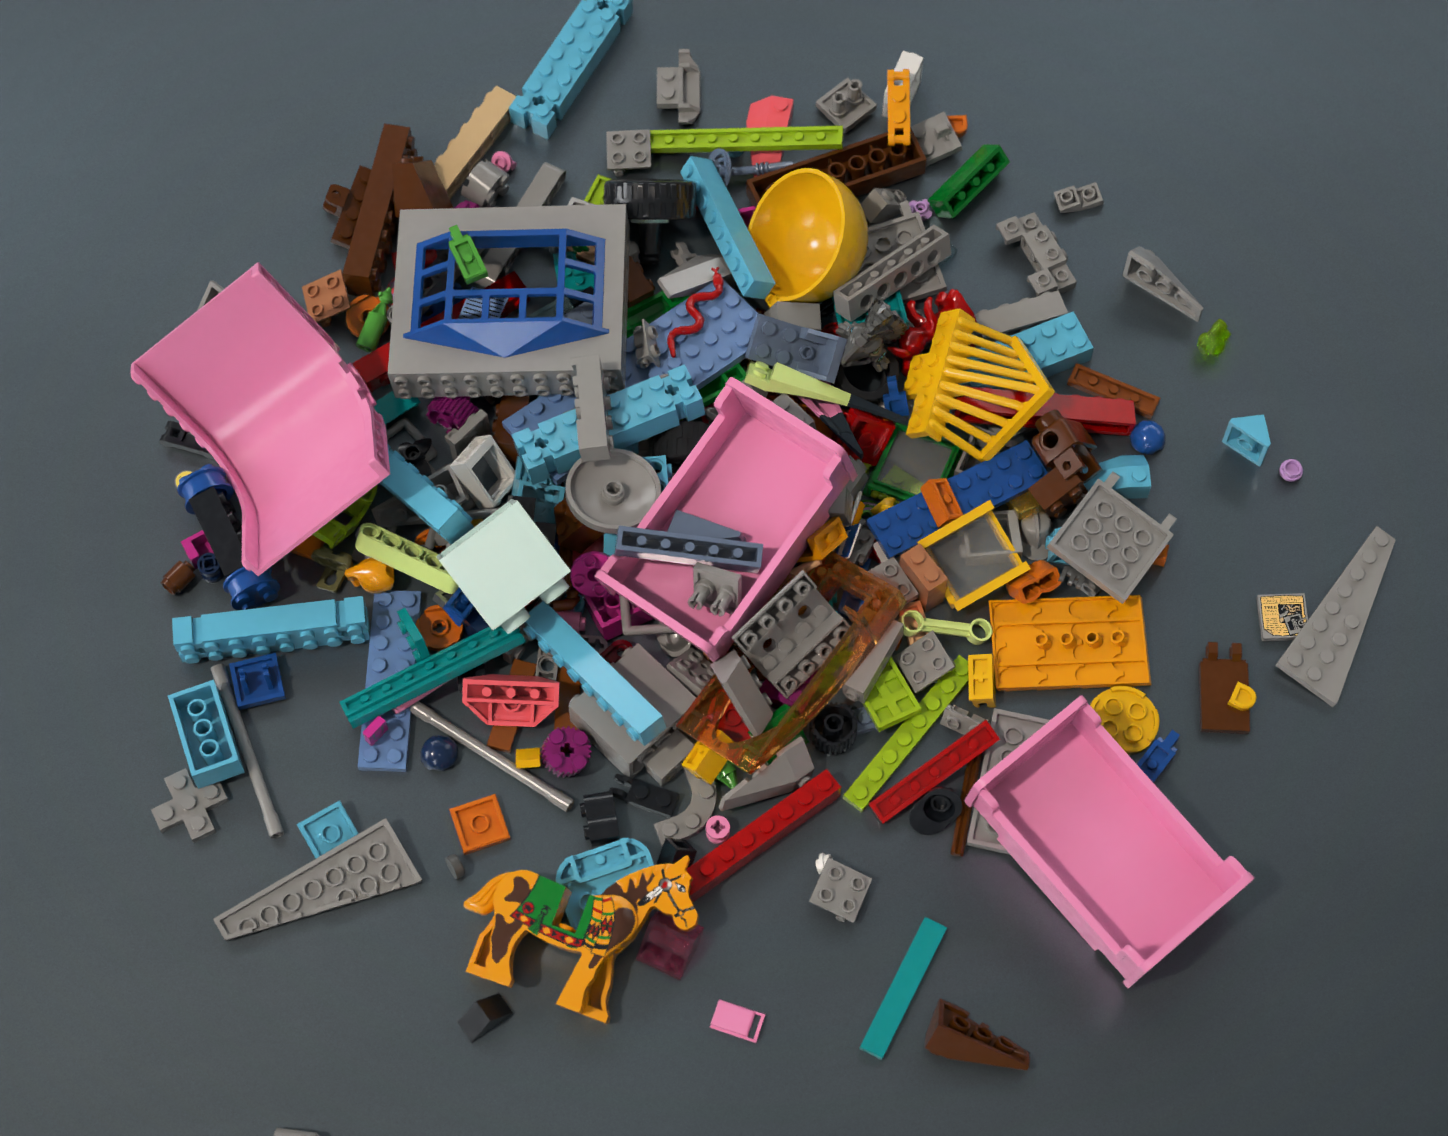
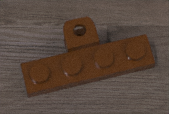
M360 165L351 189L337 184L330 185L323 209L339 217L330 241L331 243L347 249L350 248L371 169Z

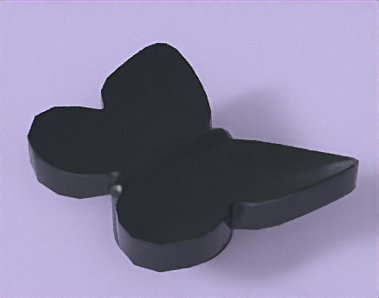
M431 438L420 439L413 444L404 442L399 445V453L407 463L410 462L416 467L422 476L428 477L432 475L430 466L425 460V454L432 445Z

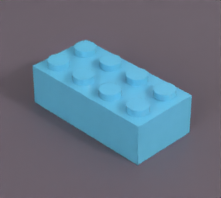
M211 680L168 695L191 776L198 789L245 773L222 697L215 681Z

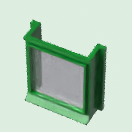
M896 422V427L877 465H874L862 495L871 498L870 495L875 490L905 501L921 493V486L929 479H949L953 477L963 450L943 436L941 442H936L929 436L912 439L906 435L908 426Z

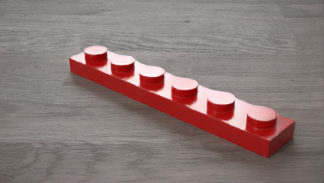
M987 720L982 721L876 797L868 805L882 824L995 744L1000 738Z

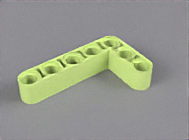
M364 523L360 526L355 547L362 554L446 593L454 594L459 588L437 559V553L373 523Z

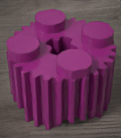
M457 396L456 398L434 397L428 405L429 411L426 416L434 425L438 422L439 425L447 429L445 433H449L453 428L459 430L466 423L467 418L473 413L476 414L479 409L473 403H470L471 397Z
M562 726L561 729L557 728L547 736L541 747L540 754L542 756L540 758L543 759L542 763H546L545 768H549V772L553 771V775L556 774L558 778L559 776H562V778L565 776L569 778L571 775L575 776L589 762L588 760L592 752L589 750L591 745H588L590 741L588 736L583 731H580V729L575 730V727L570 729V726L567 728ZM564 747L571 751L568 757H565V754L560 752Z

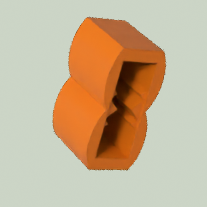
M1044 560L1031 563L1029 565L1030 570L1005 584L1009 595L1022 604H1026L1036 600L1042 593L1053 591L1062 583L1058 581L1060 575L1055 566Z

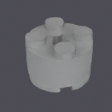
M485 159V162L480 161L467 177L469 184L467 187L463 185L461 195L469 201L478 204L480 208L495 207L497 203L495 200L499 195L503 197L509 190L510 186L507 182L510 176L504 170Z

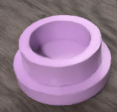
M1289 459L1281 464L1279 473L1284 480L1294 482L1301 478L1303 468L1297 460Z

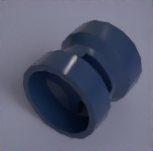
M214 553L203 554L198 559V569L206 582L216 583L223 578L224 573Z

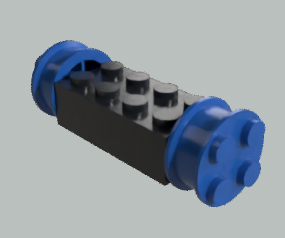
M212 464L204 465L199 470L180 478L177 492L179 496L185 498L186 511L196 515L226 577L223 589L232 597V608L235 610L255 609L266 602L275 600L278 597L277 593L280 589V584L272 578L271 567L257 576L253 571H248L241 562L242 523L235 517L234 513H236V510L230 501L234 489L231 484L226 483V473L223 468L213 466Z

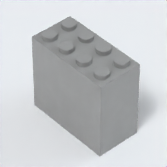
M639 643L633 648H627L623 652L622 658L616 663L612 662L610 665L663 716L667 726L663 732L644 746L639 740L633 741L626 732L627 728L624 725L618 726L612 719V714L608 710L604 712L597 704V699L593 695L589 697L585 692L581 695L576 694L569 702L570 722L580 731H583L588 736V740L619 771L631 779L646 767L643 761L677 729L683 733L699 718V700Z

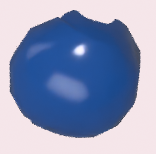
M1148 420L1136 424L1129 437L1132 447L1136 451L1148 455H1153L1156 451L1162 450L1166 441L1163 428L1155 421Z

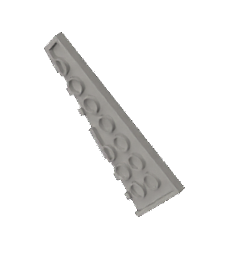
M1378 526L1373 529L1275 665L1332 707L1336 705L1341 695L1396 541L1395 538Z
M385 818L220 914L213 920L225 941L415 885L422 882V879L388 820Z

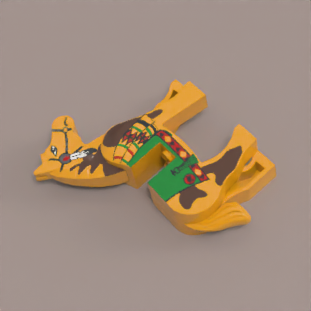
M684 856L675 864H659L633 872L616 881L601 895H589L577 930L561 923L572 894L566 886L528 870L507 872L494 877L475 895L463 903L466 910L480 915H487L494 910L491 922L479 935L466 972L512 988L515 982L513 975L514 954L521 940L530 932L554 947L582 955L556 1004L609 1024L611 1016L608 1002L613 988L616 957L635 940L650 912L653 909H658L667 916H673L674 923L682 931H691L698 924L699 915L689 894L691 882L693 881L686 871L690 861L689 856Z

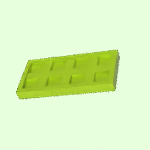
M851 645L835 653V657L844 673ZM890 657L865 703H862L878 732L909 719L922 711L921 706L892 657Z

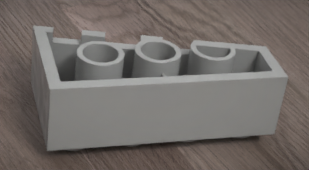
M599 354L571 357V366L575 375L572 376L576 397L574 399L577 419H579L576 420L578 446L582 462L611 459L610 449H614L613 435H609V430L613 429L612 417L608 415V410H612L611 398L606 393V391H610L609 377L604 376Z

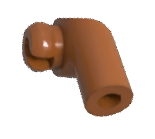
M572 588L570 591L566 590L567 597L563 600H553L550 602V607L555 612L574 609L580 601L579 592L575 588Z

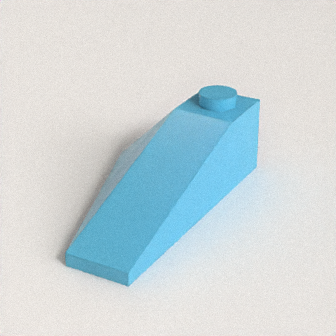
M1121 455L1098 463L1102 471L1084 484L1089 492L1098 478L1105 482L1109 475L1115 472L1120 478L1112 487L1113 490L1126 499L1148 498L1151 489L1149 464L1144 455ZM1088 467L1083 468L1082 472L1084 474L1087 473Z

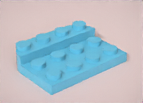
M621 838L618 841L574 856L571 855L561 863L557 870L556 882L566 886L572 892L565 910L570 927L577 930L589 895H601L619 879L641 869L654 866L651 854L644 844L635 839Z

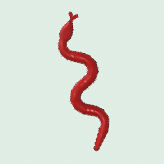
M719 267L716 269L711 268L715 272L713 275V285L716 290L713 292L695 293L687 299L685 304L686 311L696 322L691 326H680L669 332L667 345L673 358L676 357L674 338L678 335L698 333L703 328L704 318L695 308V303L714 300L722 294L724 281L721 274L717 272Z

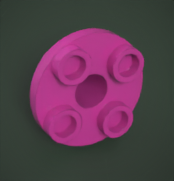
M598 551L587 552L579 556L572 564L570 572L573 587L586 596L604 597L607 594V590L597 581L594 575L602 568L610 556Z

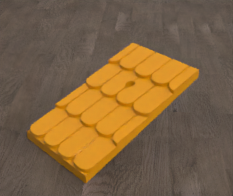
M1129 595L1123 604L1112 596L1040 598L1026 604H1022L1016 599L989 600L995 683L998 691H1039L1152 685L1141 595Z

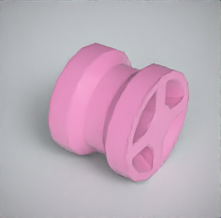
M717 815L709 818L707 821L706 837L713 844H722L730 836V824L725 817Z

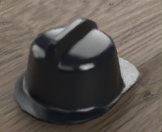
M940 786L930 789L910 810V825L915 831L924 835L940 832L960 815L963 807L960 797L951 787L948 789Z

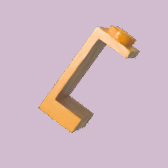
M839 516L829 519L807 538L809 546L797 563L824 559L848 538Z

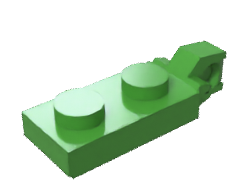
M458 225L449 227L452 238L448 242L449 248L466 284L468 285L487 277L488 272L470 235L462 236Z

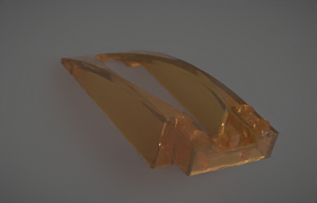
M833 551L824 559H821L822 565L808 571L807 575L827 602L831 600L839 587L863 600L864 603L857 612L846 605L844 606L843 610L853 624L777 727L744 741L735 743L721 742L717 738V728L731 700L715 674L676 725L678 729L749 775L779 752L826 706L862 664L907 603L899 589ZM789 573L785 580L782 582V584L779 586V588L776 590V592L773 594L771 599L777 593H779L795 577V575ZM807 605L799 609L798 615L805 613ZM767 639L763 644V648L769 647L772 639ZM735 645L732 651L735 650L739 657H741L742 655L745 656V658L751 666V668L747 669L750 673L755 667L754 664L746 657V655L738 648V646Z

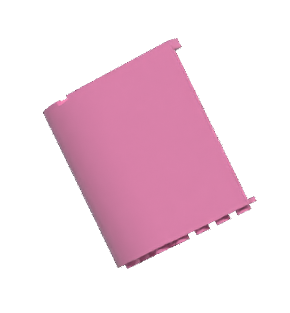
M259 262L131 364L130 371L133 381L138 385H142L147 390L151 399L154 401L158 400L163 405L165 412L170 417L174 416L179 421L182 429L187 433L190 432L195 437L196 442L202 448H206L219 466L224 469L227 476L226 480L235 490L242 510L241 562L248 571H253L257 576L261 575L390 475L386 426L383 416L374 409L377 403L366 383L351 362L346 364L338 354L340 348L333 339Z

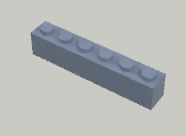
M619 526L616 534L614 555L695 565L699 562L720 569L758 573L761 568L763 544Z

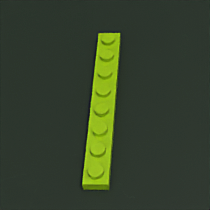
M957 656L954 660L955 668L938 679L920 701L921 713L906 719L843 795V799L861 813L942 716L948 704L951 705L969 683L968 661L962 656Z

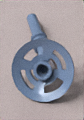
M720 148L712 151L708 158L712 159L721 178H725L723 182L726 187L730 176L751 174L760 176V174L794 164V160L769 163L767 161L765 164L761 162L760 165L756 163L753 166L731 167L729 154L726 150Z

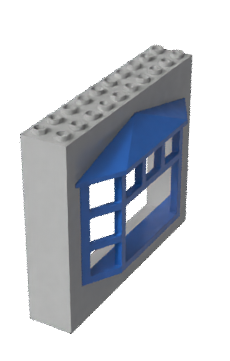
M626 204L400 210L388 377L395 398L410 399L411 397H423L431 399L433 397L456 398L457 396L477 398L479 396L502 397L503 395L523 397L526 395L548 396L551 394L570 396L575 394L572 378L575 375L571 366V357L595 354L600 356L604 376L609 377L610 391H606V393L610 395L625 389L630 226ZM458 225L462 236L470 235L476 249L559 247L557 287L454 290L456 261L449 248L448 242L452 240L449 227ZM595 246V264L591 265L566 258V247ZM449 249L447 261L425 269L426 250ZM566 267L594 274L593 295L565 287ZM447 271L446 290L423 298L424 278ZM557 296L556 317L526 318L528 297ZM520 297L518 318H489L491 298ZM564 297L592 303V325L565 318ZM482 298L481 319H452L453 299ZM445 301L444 319L421 327L422 308Z

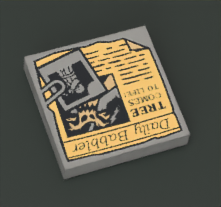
M1305 593L1257 595L1256 597L1262 641L1294 640L1308 621Z

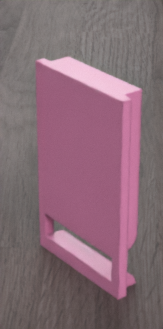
M719 999L710 1028L756 1043L766 1015ZM756 1014L761 1016L754 1038L751 1039L748 1038V1034Z

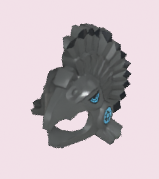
M876 298L868 310L865 323L858 324L854 321L850 324L844 321V323L838 324L836 334L847 339L841 359V365L844 368L871 363L877 372L887 369V364L890 361L885 357L887 350L883 347L884 343H895L896 340L901 339V335H905L906 328H908L896 310L891 311L890 305ZM869 357L868 359H866V360H864V361H858V360H860V359H862V358Z

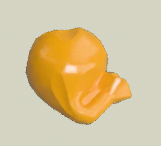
M371 557L362 560L356 566L348 568L344 573L354 587L361 585L366 592L371 594L385 593L391 590L394 584V568Z

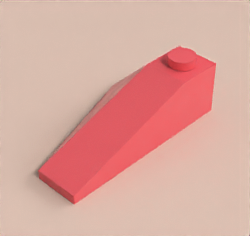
M770 96L751 103L746 121L747 128L790 127L793 116V99ZM784 150L750 151L752 166L756 163L760 165L761 162L765 164L767 161L769 163L782 162Z

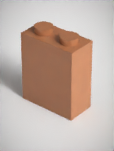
M919 543L900 556L899 565L919 593V597L915 601L920 600L923 611L926 613L944 601L948 578Z

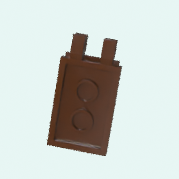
M1208 642L1206 658H1203L1199 663L1200 732L1249 734V710L1241 711L1227 705L1237 682L1249 686L1248 663H1246V660H1241L1242 643L1231 644L1229 659H1217L1218 642Z

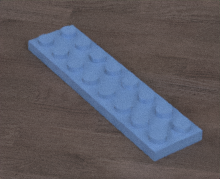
M388 590L385 593L374 594L365 689L416 664L412 655L415 649L411 650L406 640L408 634L403 635L397 625V622L400 621L397 611L406 608L416 625V621L421 615V591ZM410 707L399 714H395L390 710L380 715L386 721L388 730L373 746L365 741L363 731L376 718L362 724L358 770L407 772L412 717Z

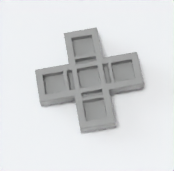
M186 768L164 778L173 799L151 809L160 831L163 833L184 823L194 843L216 833L207 811L229 801L220 781L200 789L198 787L195 788Z

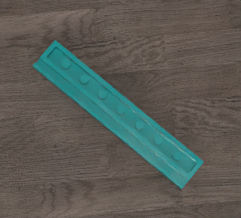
M501 625L495 630L487 627L339 703L354 729L525 643V639L519 628L507 634Z

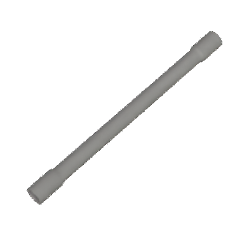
M214 665L211 668V672L220 691L256 792L271 839L284 835V831L278 814L275 812L238 709L225 665Z
M418 701L411 705L410 711L412 714L426 723L432 724L535 790L563 811L568 812L573 806L575 800L558 789L552 788L523 768H516L515 763L444 719L422 702Z

